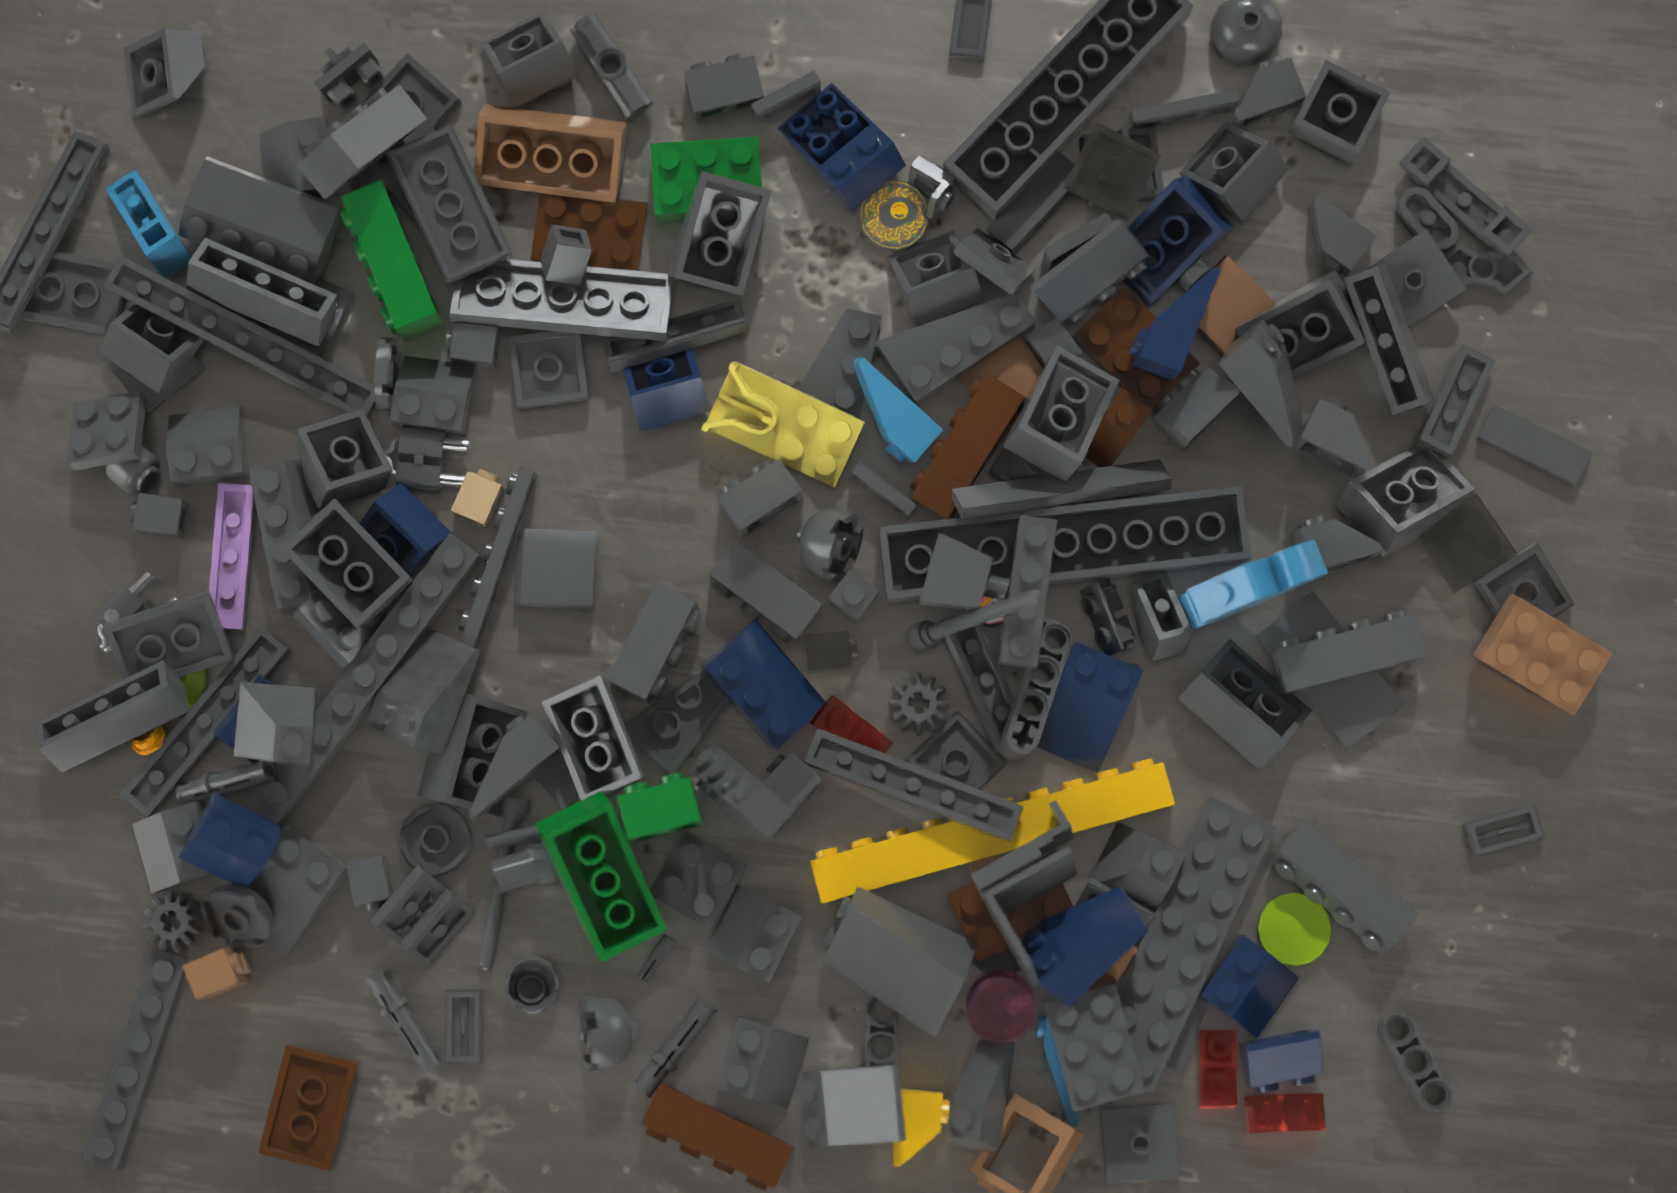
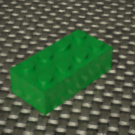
M382 180L341 196L345 207L339 209L340 214L353 237L357 235L359 239L353 242L354 248L365 268H371L372 273L366 276L374 295L377 296L379 302L384 301L386 304L380 310L387 327L391 329L393 335L399 333L404 341H408L444 326L445 324L393 199Z
M601 791L534 823L589 945L601 963L668 930L611 802Z

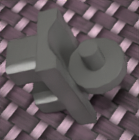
M364 42L354 51L347 47L338 55L332 48L327 49L325 53L331 61L321 68L324 75L315 81L314 84L329 103L334 102L343 110H346L358 98L350 88L361 79L368 88H371L381 82L384 77L378 67L380 63Z

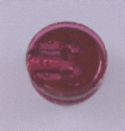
M992 971L977 979L970 988L967 996L968 1019L974 1031L983 1039L999 1044L1010 1043L1024 1036L1034 1022L1036 1013L1034 995L1028 983L1019 975L1009 971Z

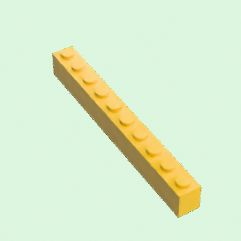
M1153 758L1132 763L1133 771L1119 774L1118 768H1113L1097 773V781L1084 784L1083 778H1078L1061 783L1063 790L1049 794L1046 787L1026 793L1028 800L1016 803L1024 807L1011 842L954 821L943 823L942 817L921 822L922 830L908 833L907 827L886 832L887 840L873 843L872 837L850 842L852 849L838 853L836 847L815 852L817 859L810 861L821 904L839 900L845 896H853L857 887L871 891L1015 850L1058 826L1049 806V803L1055 800L1072 826L1073 834L1173 806L1175 801L1164 763L1154 764ZM1012 797L1006 798V800L1013 802Z

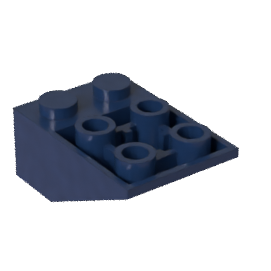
M830 83L778 127L780 133L831 192L851 211L906 166L895 143L833 83Z

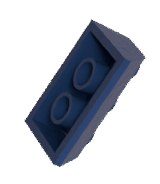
M756 619L752 620L700 666L766 745L773 750H778L803 728L826 702Z

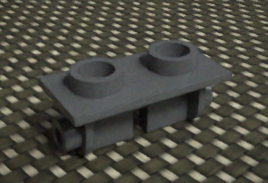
M1106 579L1100 582L1097 581L1080 590L1083 609L1091 619L1095 629L1096 642L1103 652L1112 656L1120 651L1135 647L1133 640L1136 639L1127 615L1115 619L1113 612L1124 608L1116 585H1111L1110 580Z

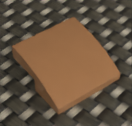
M1224 256L1213 267L1221 271L1197 329L1198 332H1202L1222 355H1224L1228 346L1239 338L1235 330L1238 325L1275 304L1263 289L1228 256Z
M1022 335L982 360L958 378L969 393L979 377L985 379L987 374H990L1027 398L1044 367Z

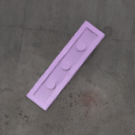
M218 483L209 591L223 628L226 630L245 631L255 511L252 485Z

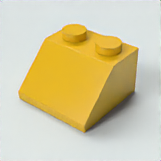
M901 1088L906 1141L893 1142V1166L901 1167L941 1131V1123L948 1124L950 1101L943 1099L942 1091Z

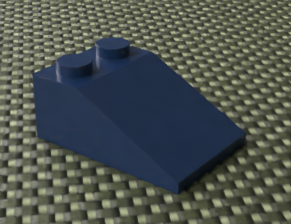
M1187 176L1176 178L1128 226L1151 259L1145 262L1148 268L1133 280H1130L1127 276L1125 280L1149 306H1152L1179 282L1180 277L1192 264L1200 258L1207 257L1236 227Z
M1217 268L1211 269L1156 318L1146 330L1141 328L1139 334H1136L1129 354L1135 356L1131 364L1132 366L1172 381L1181 372L1221 270Z
M1076 641L1064 665L1037 748L1098 773L1129 706L1143 670Z
M1117 887L1043 919L1034 929H1031L1020 943L1034 966L1040 985L1070 1007L1149 930L1126 892L1121 887Z

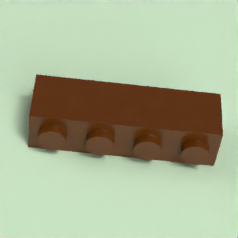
M987 374L985 379L979 377L968 393L972 400L965 410L962 408L957 410L949 423V427L953 429L946 441L941 438L929 455L934 460L928 470L925 472L921 469L910 485V488L914 490L911 498L944 519H952L957 511L952 501V489L973 486L1027 399L1024 395L990 374Z
M663 1082L659 1085L641 1123L648 1127L647 1135L666 1143L669 1137L681 1143L680 1151L699 1159L702 1153L714 1159L712 1166L730 1175L733 1174L734 1170H737L748 1176L745 1182L763 1191H766L767 1186L775 1189L794 1149V1145Z

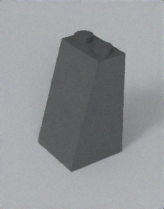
M857 887L852 899L845 896L836 914V917L842 919L839 926L836 927L831 924L822 945L828 947L823 961L928 1034L936 1037L965 981L978 943Z

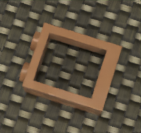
M1014 1093L1005 1108L999 1151L1020 1115L1060 1138L1059 1142L1029 1192L1052 1193L1085 1134ZM980 1151L970 1169L971 1172L980 1177L977 1184L992 1193H997L998 1189L1005 1193H1025L989 1171L999 1151Z

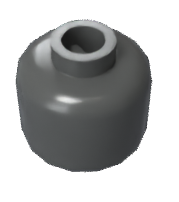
M142 445L140 459L106 465V474L112 482L128 494L147 493L157 485L161 477L160 461L156 455Z

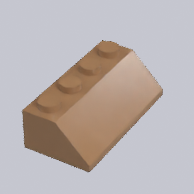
M485 104L478 116L474 173L479 184L483 186L616 203L625 154L627 122Z

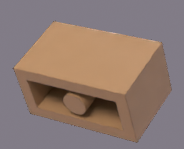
M223 948L182 965L196 1000L211 999L250 982L247 974L252 972L245 953L239 954L237 948Z

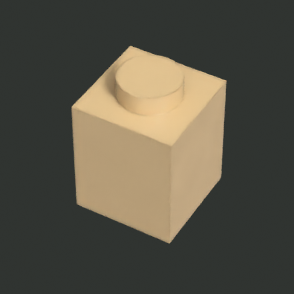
M479 469L477 474L468 471L451 508L452 513L488 529L505 490L501 484L497 483L499 477L482 469Z

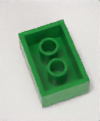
M758 136L650 144L654 209L657 223L683 222L701 171L762 188Z
M680 772L661 777V784L650 787L645 782L624 787L625 794L617 796L628 840L637 843L705 825L695 783L690 777L685 778Z

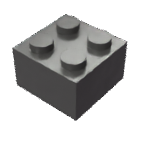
M1326 60L1288 133L1353 165L1391 92Z

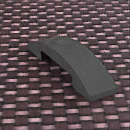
M1423 136L1399 162L1400 166L1421 188L1428 190L1450 216L1486 244L1508 257L1533 229L1508 207L1505 206L1502 209L1450 164L1451 159Z

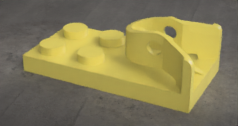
M731 362L728 367V375L708 420L703 424L701 430L705 432L711 430L775 461L780 459L784 465L835 488L866 421L741 363Z

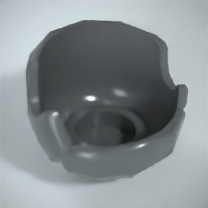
M532 956L521 958L510 966L505 975L503 986L506 998L515 1010L525 1014H534L545 1011L555 1002L560 982L554 966L549 961Z

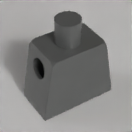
M939 533L919 604L974 611L979 609L983 596L1001 601L1005 600L1010 580L989 574L993 561L992 557Z

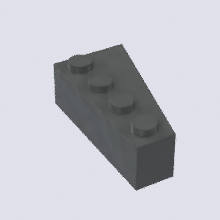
M1015 292L876 341L875 350L905 395L916 406H919L957 381L958 377L1019 336H1025L1034 330L1036 321Z

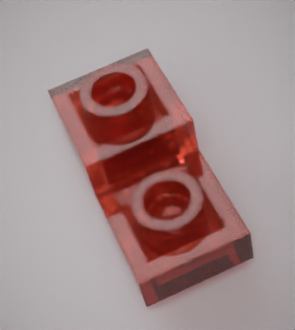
M834 695L828 698L809 722L816 729L819 728L882 753H885L893 743Z
M1199 1030V1109H1236L1238 1106L1236 1030Z
M1323 1093L1244 1097L1247 1134L1326 1130Z

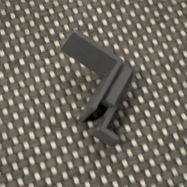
M1056 800L1049 803V806L1058 824L1057 827L971 874L980 898L989 910L990 916L1032 988L1039 986L1034 966L1005 915L1077 875L1073 855L1069 847L1055 853L1057 847L1074 838L1072 826Z

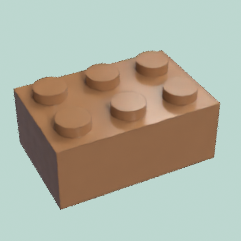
M1510 593L1472 656L1565 712L1575 716L1613 653L1524 599Z

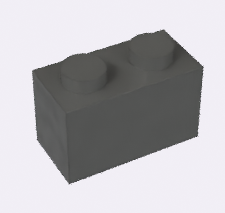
M745 53L734 54L725 58L726 62L714 65L708 61L692 65L690 67L691 70L684 71L695 121L752 108V103L764 97L754 55L746 57Z

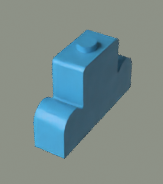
M1311 540L1286 548L1267 558L1249 562L1187 589V592L1178 596V599L1193 631L1207 627L1329 573L1315 540Z

